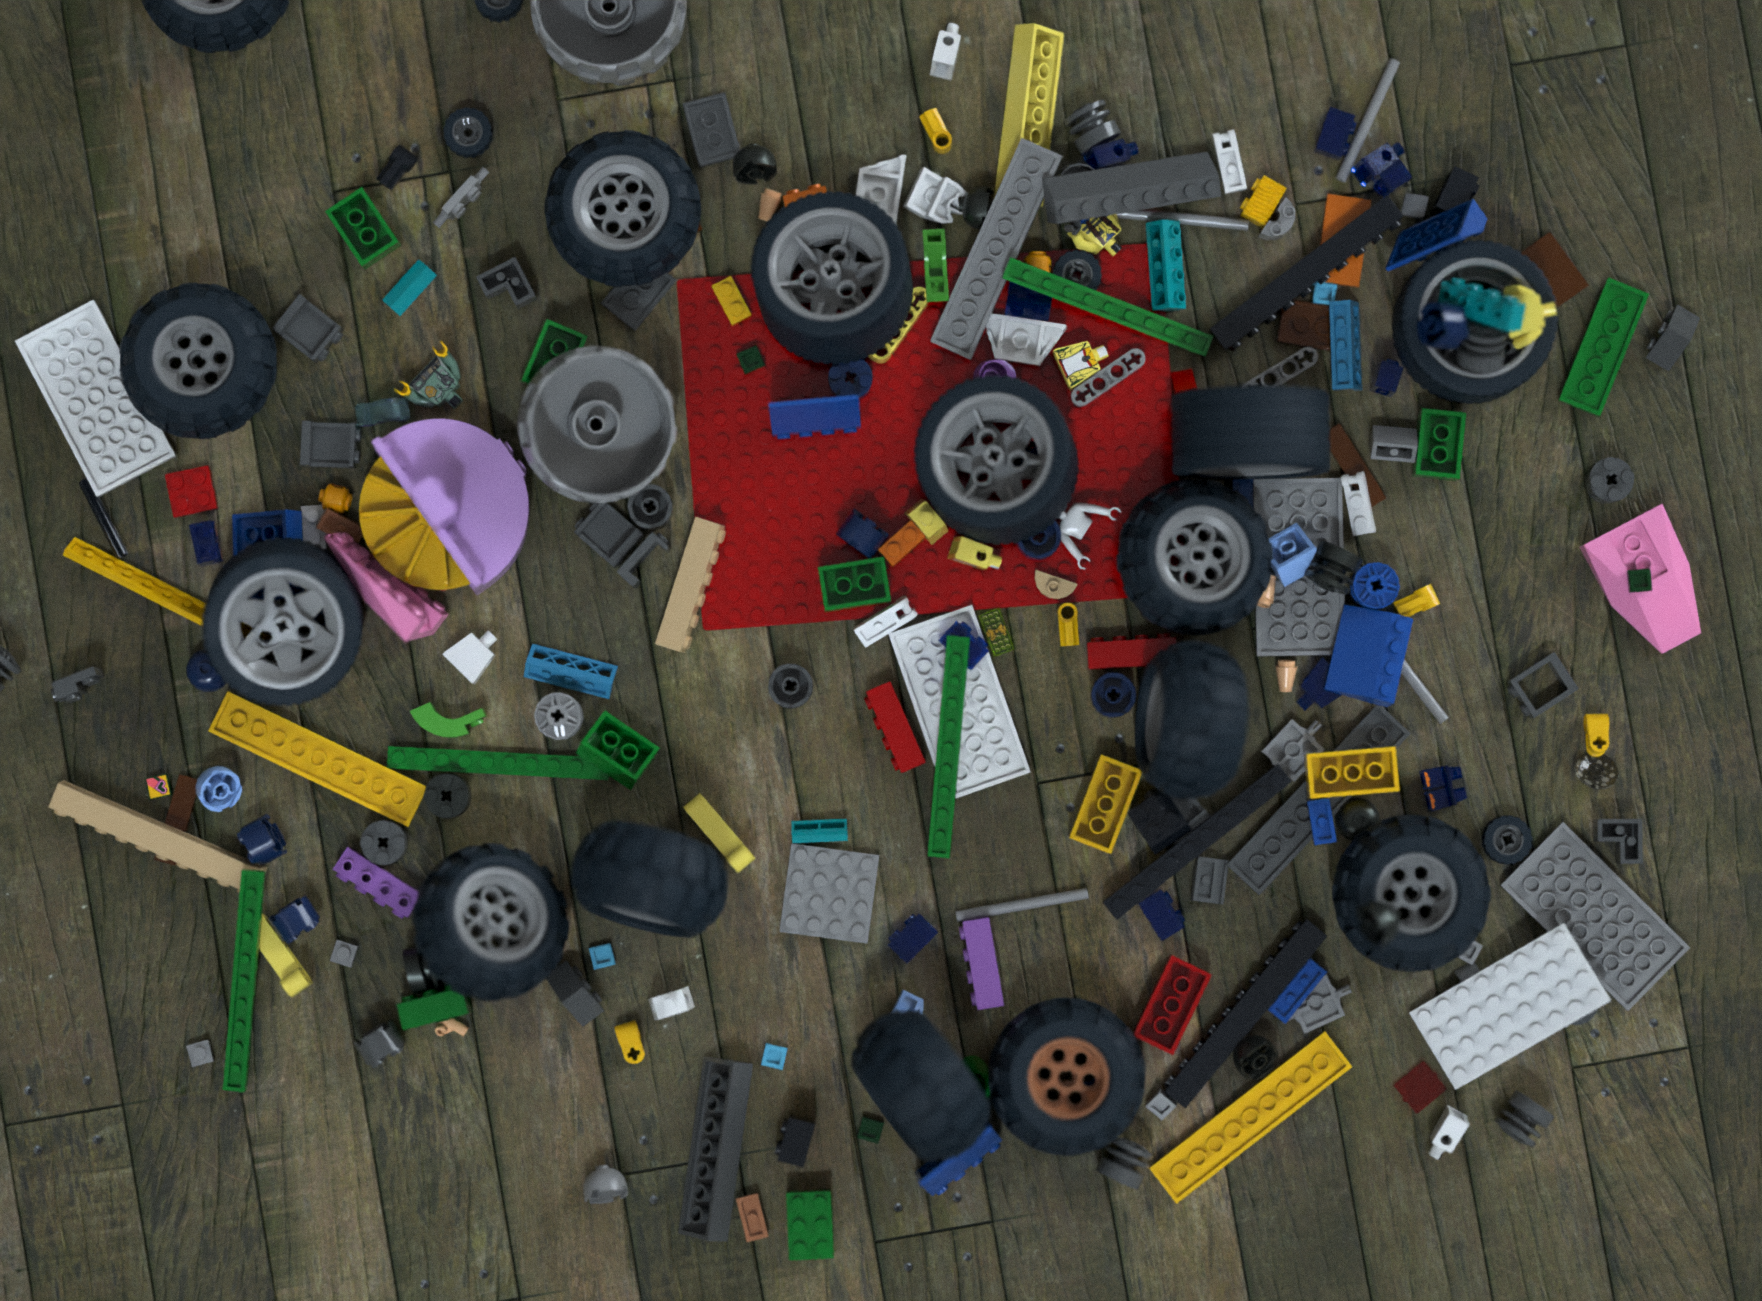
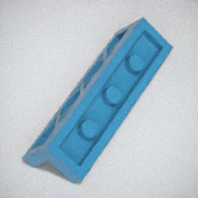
M1353 300L1330 301L1332 390H1362L1359 302Z
M532 644L525 663L523 677L609 699L618 666ZM536 652L545 655L546 658L538 659L533 656ZM563 659L566 660L567 664H557L555 660ZM582 664L587 666L589 669L584 671L578 669L577 666ZM599 671L611 672L610 677L600 675Z

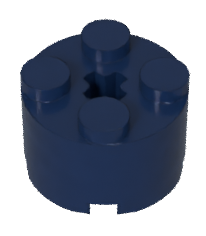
M1430 302L1422 308L1420 314H1423L1422 319L1417 322V334L1422 344L1432 348L1454 349L1460 345L1463 339L1468 337L1469 329L1466 326L1463 306Z
M862 358L856 362L832 364L830 367L828 385L835 397L858 395L860 401L871 389L872 371L868 363ZM846 375L855 376L853 384L850 381L845 382Z
M854 508L839 527L836 534L861 554L871 559L888 538L889 534L880 527L876 530L877 524L867 517L863 520L864 515Z
M1054 521L1055 523L1046 527L1045 531L1038 533L1039 535H1044L1041 543L1038 540L1034 541L1033 536L1029 537L1028 540H1020V542L1016 543L1019 551L1031 560H1044L1053 555L1061 541V531L1057 522Z
M1108 673L1101 676L1094 682L1090 691V701L1093 708L1100 715L1108 718H1117L1126 714L1133 707L1136 700L1134 685L1126 676L1120 673ZM1111 689H1114L1115 693L1119 694V697L1115 698L1114 702L1111 701L1110 697H1107V693H1110Z
M267 814L242 826L241 831L237 833L239 841L243 845L245 844L249 851L247 856L252 864L258 863L260 866H264L287 853V850H283L286 842L276 823L271 824L268 821L271 817Z
M306 895L278 910L279 913L277 915H271L268 918L280 939L287 944L296 940L302 930H305L307 933L320 922L318 920L320 916Z

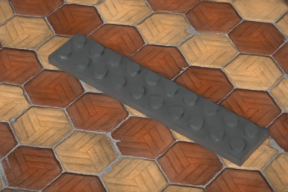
M1375 705L1332 752L1396 747L1397 749L1411 733L1382 706ZM1305 780L1235 854L1227 866L1256 894L1260 895L1312 840L1307 801L1325 798L1308 799ZM1353 795L1325 797L1330 799L1332 816Z

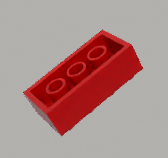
M1169 955L1133 1029V1035L1174 1055L1212 974L1173 955Z

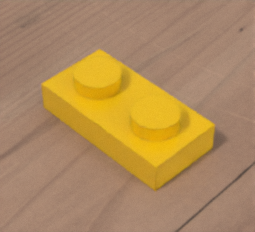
M731 276L712 285V289L732 326L752 316Z

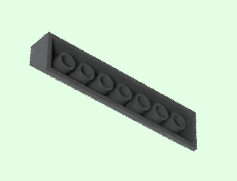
M1208 152L1042 178L1047 222L1054 224L1221 197L1219 174Z
M708 1056L703 1057L678 1230L679 1234L706 1241H728L753 1064Z

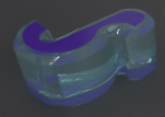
M407 398L379 399L370 403H359L355 406L356 422L359 427H368L392 421L407 422L411 419L409 400Z

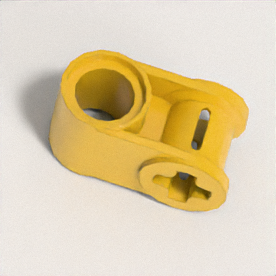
M1585 714L1583 724L1586 751L1592 757H1600L1609 747L1608 714ZM1595 741L1601 746L1600 749L1597 748V745H1593Z
M636 1020L614 1026L625 1060L631 1064L640 1063L644 1059L645 1051ZM633 1047L635 1050L640 1051V1054L637 1055V1060H634L633 1057L629 1058L628 1055Z

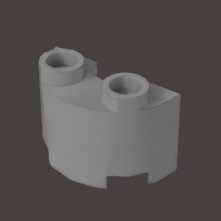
M1285 197L1274 213L1277 216V221L1269 220L1258 237L1264 240H1276L1289 232L1295 221L1296 210L1287 197Z

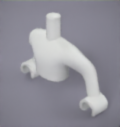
M1075 503L1067 513L1062 511V515L1059 517L1062 520L1059 525L1061 541L1076 558L1080 569H1085L1080 565V560L1087 559L1090 561V559L1082 555L1069 536L1081 540L1093 520L1087 517L1084 512L1109 516L1111 520H1116L1111 517L1110 513L1114 509L1121 513L1119 508L1113 507L1109 509L1094 504Z

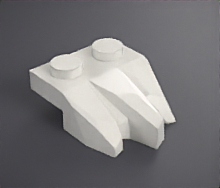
M923 167L920 169L903 207L924 219L939 223H953L951 213L963 214V212H959L958 197H964L967 192L948 177L942 178Z

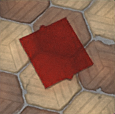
M1424 1061L1393 1085L1403 1097L1402 1100L1407 1102L1416 1114L1447 1090L1437 1078V1073H1433Z

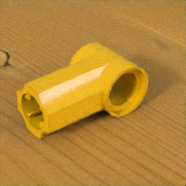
M934 108L924 112L919 118L933 144L934 150L939 154L949 152L952 148V137L947 131L937 109ZM944 137L948 140V143L945 146H939L936 141Z
M1429 584L1392 604L1396 614L1410 617L1419 611L1423 612L1437 606L1440 602L1432 585Z
M1062 603L1057 609L1060 646L1079 645L1078 611L1072 603ZM1065 606H1070L1073 609V615L1069 619H1065L1061 615V610Z

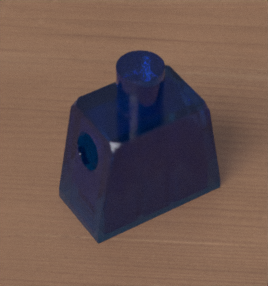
M1122 138L1092 147L1084 156V160L1087 165H1090L1095 170L1125 165L1131 159V156L1139 154V149L1135 141L1126 144Z
M1386 142L1363 157L1351 171L1364 188L1400 161L1399 156L1404 154V149L1398 142L1392 146Z
M1323 657L1316 662L1299 685L1304 694L1296 703L1303 711H1306L1313 703L1319 709H1322L1342 696L1323 690L1329 668L1328 662Z

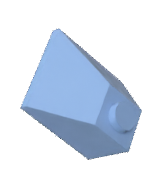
M1295 523L1269 538V543H1272L1273 549L1271 568L1284 587L1305 575L1317 551L1300 526Z

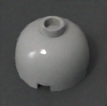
M608 1165L595 1167V1171L587 1175L583 1184L584 1201L587 1202L589 1199L590 1204H603L614 1202L613 1197L619 1195L620 1199L625 1198L628 1195L625 1177L620 1171L609 1168Z

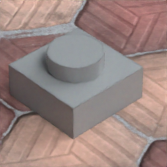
M336 940L330 961L352 968L359 946Z
M1473 941L1471 947L1458 958L1473 965L1483 945Z
M209 1039L186 1046L192 1067L215 1061Z
M1160 1088L1146 1102L1145 1107L1163 1120L1177 1106V1101Z

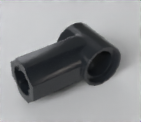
M401 144L391 153L390 161L376 178L377 181L391 191L404 174L408 173L418 161V157Z

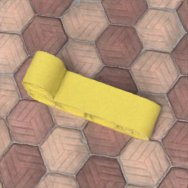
M916 287L913 289L911 308L908 311L913 318L909 321H904L903 327L899 329L900 336L893 339L889 344H885L884 348L887 354L883 357L877 356L876 353L870 354L868 358L878 364L886 363L929 303L926 299L925 288ZM922 295L923 301L920 300L916 304V308H914L915 298Z
M701 793L697 794L683 806L685 811L738 873L756 859Z
M262 913L259 949L280 977V983L290 997H295L312 985L313 981L285 941L280 939L269 922L268 917Z

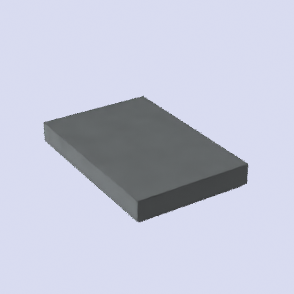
M725 92L682 103L699 168L734 159L737 152L740 151Z
M665 273L647 284L614 287L601 302V305L633 331H636L677 280L669 273Z

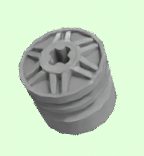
M561 692L551 693L543 697L537 704L534 712L535 723L539 731L545 736L556 740H564L574 736L581 729L584 720L583 710L579 702L572 696ZM558 710H560V713L564 715V718L559 719V722H556V719L553 718L552 715L553 713L555 714Z

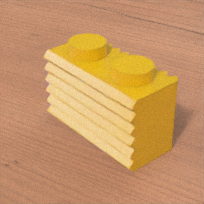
M1265 175L1261 180L1257 178L1251 188L1254 191L1250 199L1246 197L1240 207L1243 210L1240 216L1263 229L1287 188Z

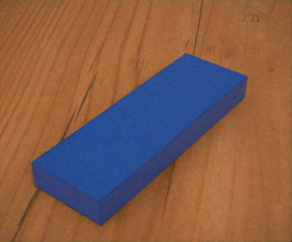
M1309 958L1268 1011L1286 1024L1327 971Z

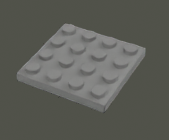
M791 843L779 932L868 944L879 855Z

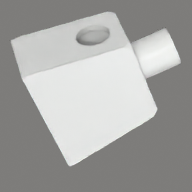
M947 23L945 31H939L932 58L931 76L948 80L952 79L961 35L957 34L958 25Z
M489 630L480 639L473 633H470L446 650L443 655L475 685L495 657L488 648L497 638Z
M688 986L648 999L654 1020H660L695 1008Z
M1446 1105L1430 1135L1431 1143H1433L1428 1152L1430 1156L1440 1160L1445 1151L1453 1152L1469 1126L1467 1115Z

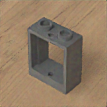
M1555 652L1546 655L1506 681L1509 685L1507 687L1508 692L1513 698L1517 697L1521 703L1519 706L1525 717L1529 716L1531 719L1579 689ZM1548 664L1565 691L1535 710L1518 682L1543 665Z

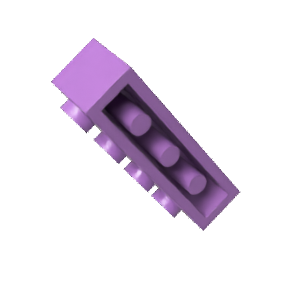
M347 847L333 868L337 872L335 876L346 883L350 880L356 884L354 888L364 895L367 892L374 896L373 901L384 907L387 904L393 908L391 912L401 919L404 916L407 918L411 917L413 905L417 900L418 890L381 866L369 861L364 855L353 848Z
M989 917L962 921L963 926L959 927L961 940L965 939L967 947L962 950L964 961H969L970 970L966 971L968 984L973 983L974 992L970 993L972 1006H977V1010L1004 1006Z

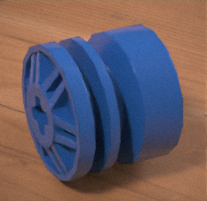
M1380 562L1369 563L1352 575L1351 580H1353V583L1349 584V594L1357 606L1380 610L1390 605L1397 597L1400 588L1399 578L1388 565ZM1378 581L1380 589L1373 591V586L1370 583Z

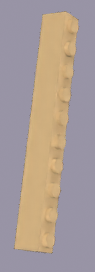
M65 780L57 784L49 804V808L53 809L54 813L59 816H70L74 818V822L80 825H91L95 827L94 830L98 833L114 835L115 839L119 842L135 844V848L140 851L148 852L149 850L156 853L155 856L161 860L168 861L170 859L177 862L176 865L182 869L188 870L191 868L197 871L196 874L203 878L212 877L222 886L237 888V892H240L242 869L265 872L267 870L265 866H260L258 863L252 864L247 858Z

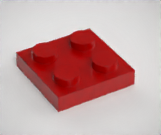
M208 465L164 474L173 518L218 509L210 467Z

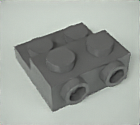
M92 666L52 682L53 689H51V694L55 702L65 701L73 703L83 699L82 695L87 693L85 685L87 687L100 682L99 678L104 677L102 668Z

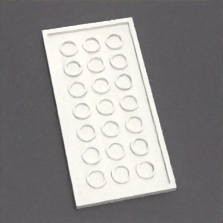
M95 300L15 340L96 497H100L176 457L164 431L146 420L129 400L130 398L125 387L122 385L119 372L120 347Z
M972 605L888 634L934 767L936 766L947 635L970 637L956 798L1031 772Z
M1562 923L1409 1013L1456 1090L1605 1005L1611 999L1565 923Z

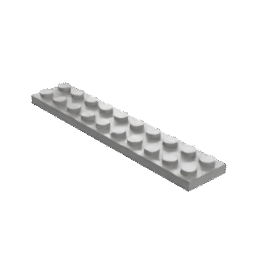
M1021 138L930 342L967 359H972L1007 280L1001 278L1008 258L1017 259L1043 202L1042 178L1055 175L1063 156Z

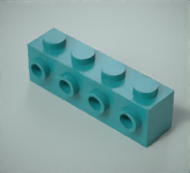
M1162 219L1146 223L1152 311L1171 312L1186 309L1180 221Z
M1453 277L1450 281H1442L1438 303L1461 305L1464 307L1466 318L1506 332L1521 330L1526 304L1519 302L1517 297L1501 296L1497 290H1484L1482 285L1466 284L1465 280Z

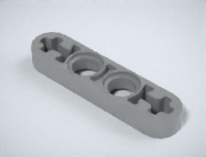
M1312 347L1302 348L1247 381L1243 386L1258 385L1256 382L1258 379L1260 385H1266L1264 383V376L1267 374L1275 376L1276 383L1273 386H1280L1312 367L1318 360L1317 351ZM1303 352L1307 354L1312 353V362L1304 361L1300 364L1303 367L1300 369L1298 362L1293 358L1297 357V360H1300L1304 357ZM1287 362L1292 363L1295 367V371L1291 375L1283 372V365Z
M1140 349L1129 350L1072 391V403L1077 407H1084L1140 369L1145 362L1144 352ZM1131 354L1135 356L1139 354L1141 356L1139 359L1140 364L1132 363L1129 365V368L1132 370L1128 372L1126 365L1121 360L1125 359V363H1127L1132 358ZM1113 366L1122 367L1123 375L1116 378L1112 376L1111 368ZM1096 378L1103 379L1105 388L1096 390L1093 387V381ZM1088 384L1090 390L1095 395L1091 397V393H1089L1084 398L1085 402L1081 400L1076 401V392L1084 393L1087 391L1085 385Z

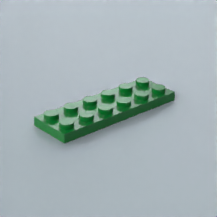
M1609 277L1606 279L1558 401L1600 417L1648 299V293Z

